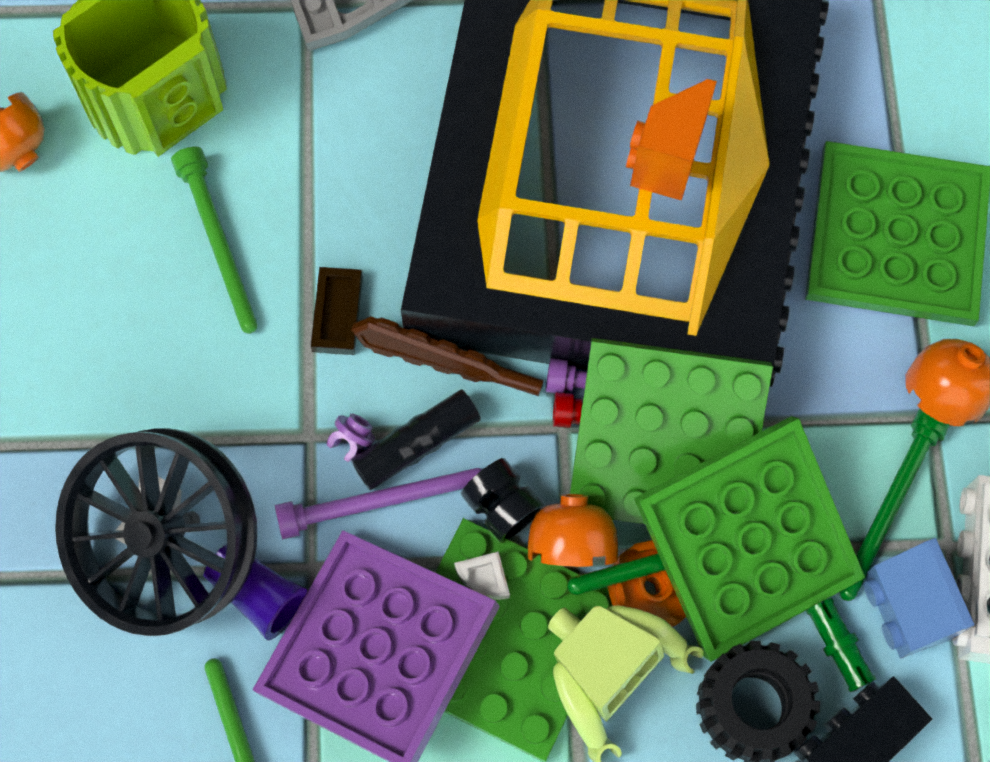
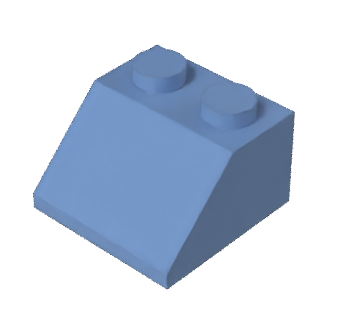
M936 538L873 566L867 572V581L864 582L866 596L873 607L878 606L885 622L882 624L884 638L892 650H897L900 659L948 642L975 625Z

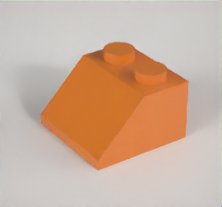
M706 79L652 105L646 123L636 122L629 146L631 149L626 163V168L633 169L630 186L682 201L717 81Z

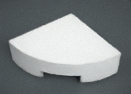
M498 552L454 563L460 580L467 588L491 599L510 598Z

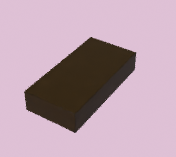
M319 267L311 338L312 352L355 355L356 336L351 329L353 324L358 322L363 278L362 270Z

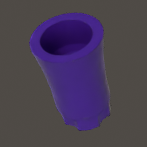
M227 544L216 553L224 559L226 558ZM255 558L246 583L231 604L255 626L266 640H272L289 626L308 591L306 588L284 578ZM206 566L203 576L215 586L221 573Z

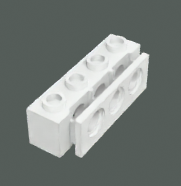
M979 475L967 488H963L960 496V513L966 515L965 531L962 530L960 532L957 543V554L959 557H963V571L956 580V584L975 625L952 640L955 646H959L958 659L990 664V614L987 611V605L990 606V476Z

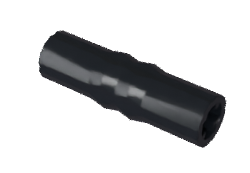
M460 389L427 411L414 416L406 424L396 427L386 437L351 458V463L366 487L371 491L403 469L418 463L424 456L437 451L444 443L479 422L481 417L469 396Z

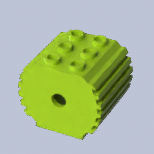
M78 0L69 11L62 15L60 26L53 30V39L57 46L55 49L94 129H97L98 134L104 140L108 138L111 145L117 149L123 146L126 153L136 155L141 150L153 151L159 157L224 110L220 94L227 90L226 79L208 15L200 0Z

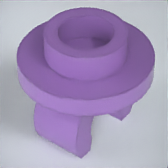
M350 414L349 417L340 415L335 421L338 431L333 432L329 436L327 446L329 448L337 447L343 438L349 442L350 449L345 455L344 460L350 462L351 458L363 451L364 446L370 447L374 443L375 437L371 433L373 427L359 415Z

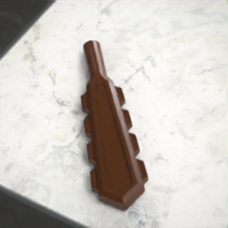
M370 316L354 323L351 329L365 348H369L374 353L380 355L400 357L405 362L418 366L428 365L435 371L445 374H459L463 379L473 382H495L535 396H539L544 380L501 367L494 361L487 359L484 354L473 350L465 351L459 349L454 343L443 339L437 341L430 338L424 332L415 329H404L398 323L382 317L377 319Z

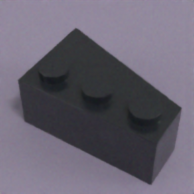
M894 676L880 687L872 681L853 698L858 706L851 712L845 707L842 708L824 724V727L829 732L821 739L816 734L813 735L794 752L799 758L795 762H889L932 718Z

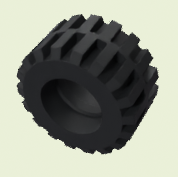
M750 641L746 646L738 644L732 647L710 666L698 687L697 695H699V702L696 704L697 715L701 714L702 722L699 725L703 734L708 732L713 739L709 743L716 750L719 747L726 751L725 756L732 760L739 758L744 760V762H774L799 748L807 740V735L813 732L817 724L814 716L820 712V701H815L814 695L819 692L817 682L810 683L807 676L812 671L806 663L801 667L795 661L798 655L793 651L789 650L786 654L779 651V644L770 642L767 646H762L761 641ZM743 678H758L769 683L776 690L781 701L782 711L780 720L774 727L767 730H759L746 725L740 720L732 705V690L737 682Z

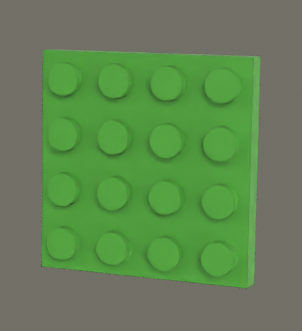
M826 141L822 150L805 300L975 326L979 321L990 191V166Z
M592 338L570 494L587 495L588 504L602 507L611 516L612 520L645 524L635 503V497L762 432L773 369L772 363Z
M790 416L634 498L698 645L704 651V658L710 662L719 658L723 653L728 652L732 647L749 642L865 578L799 418Z
M463 518L435 573L465 586L455 570L454 563L498 552L510 598L493 599L500 607L444 712L542 762H546L568 716L560 700L553 676V668L557 664L554 652L562 643V640L548 629L549 622L564 607L582 621L595 606H601L605 609L613 606L608 588L604 587L580 595H574L569 592L567 584L572 577L579 576V574L563 566L541 563L540 555L533 560H529L528 549L506 538L500 543L491 531Z

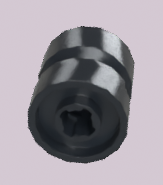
M500 458L485 467L461 491L462 498L476 514L484 513L486 515L485 525L500 543L505 540L504 538L509 540L517 535L544 508V504L530 487H520L518 485L520 476L505 458Z

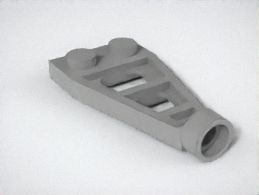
M290 0L308 51L346 40L413 1L367 0L363 6L344 14L337 10L334 0Z

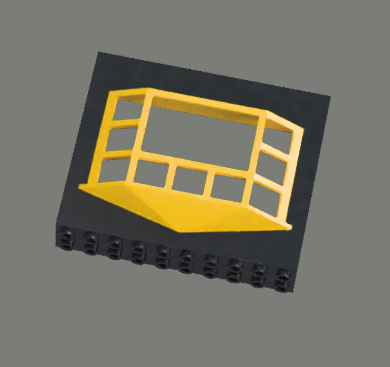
M465 0L401 306L403 328L424 332L430 338L437 341L446 340L456 344L462 350H473L480 353L549 364L550 358L568 360V365L576 366V369L586 371L592 338L771 362L773 365L770 387H772L775 373H780L783 362L784 347H779L778 343L781 332L786 330L789 317V306H784L783 304L786 291L790 292L794 278V266L789 265L791 252L796 251L800 227L794 226L796 212H801L805 188L799 187L801 174L806 173L810 149L804 147L806 136L811 135L815 111L809 109L811 99L816 97L819 84V74L814 72L816 62H820L824 37H820L819 34L821 26H824L826 22L829 1L604 0L602 17L591 18L554 12L551 10L553 0ZM617 3L667 10L665 28L660 29L615 21ZM680 13L729 20V39L679 31ZM549 27L661 45L662 51L653 105L675 95V93L669 91L676 48L724 55L726 57L721 96L719 100L711 101L708 111L709 116L717 118L711 162L694 161L689 175L690 177L707 180L701 227L697 228L649 219L652 192L639 189L634 216H624L516 197L545 37ZM514 214L562 221L564 223L557 274L554 280L505 272L506 250L511 219ZM580 225L630 233L629 252L623 286L620 291L570 282L577 231ZM653 236L695 243L698 249L690 293L686 302L636 293L645 237Z

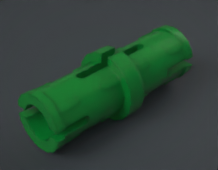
M828 598L823 601L824 603L821 604L820 602L807 609L806 612L811 617L826 645L823 648L827 657L832 656L851 693L875 681L876 677L872 674L856 645L859 641L856 633L850 634L833 603L834 600Z

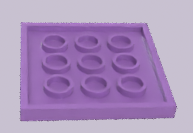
M342 530L252 690L260 696L387 762H418L500 606L495 600Z

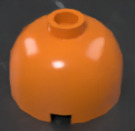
M23 92L7 97L12 105L7 108H0V172L13 167L18 172H21L39 158L35 150L43 141L45 131L43 119L35 105Z
M956 338L942 339L926 346L917 355L905 374L906 389L909 394L914 390L915 394L921 399L917 406L924 413L939 422L952 426H964L970 420H974L975 423L983 417L990 407V357L973 343Z
M562 494L560 503L547 505L535 515L530 525L528 536V559L533 560L541 554V563L589 567L593 566V557L605 556V565L618 562L617 529L611 516L602 507L588 504L587 495Z

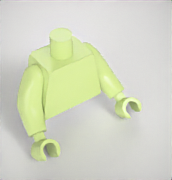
M614 605L606 609L601 606H595L582 621L564 607L552 617L548 625V629L562 640V643L554 652L557 664L553 668L556 688L563 707L588 747V755L593 762H601V754L606 749H610L617 758L621 757V749L607 738L601 718L606 722L664 658V653L670 657V662L674 669L691 674L695 671L688 666V655L690 654L698 658H703L704 656L702 648L687 645V641L661 617L626 606Z

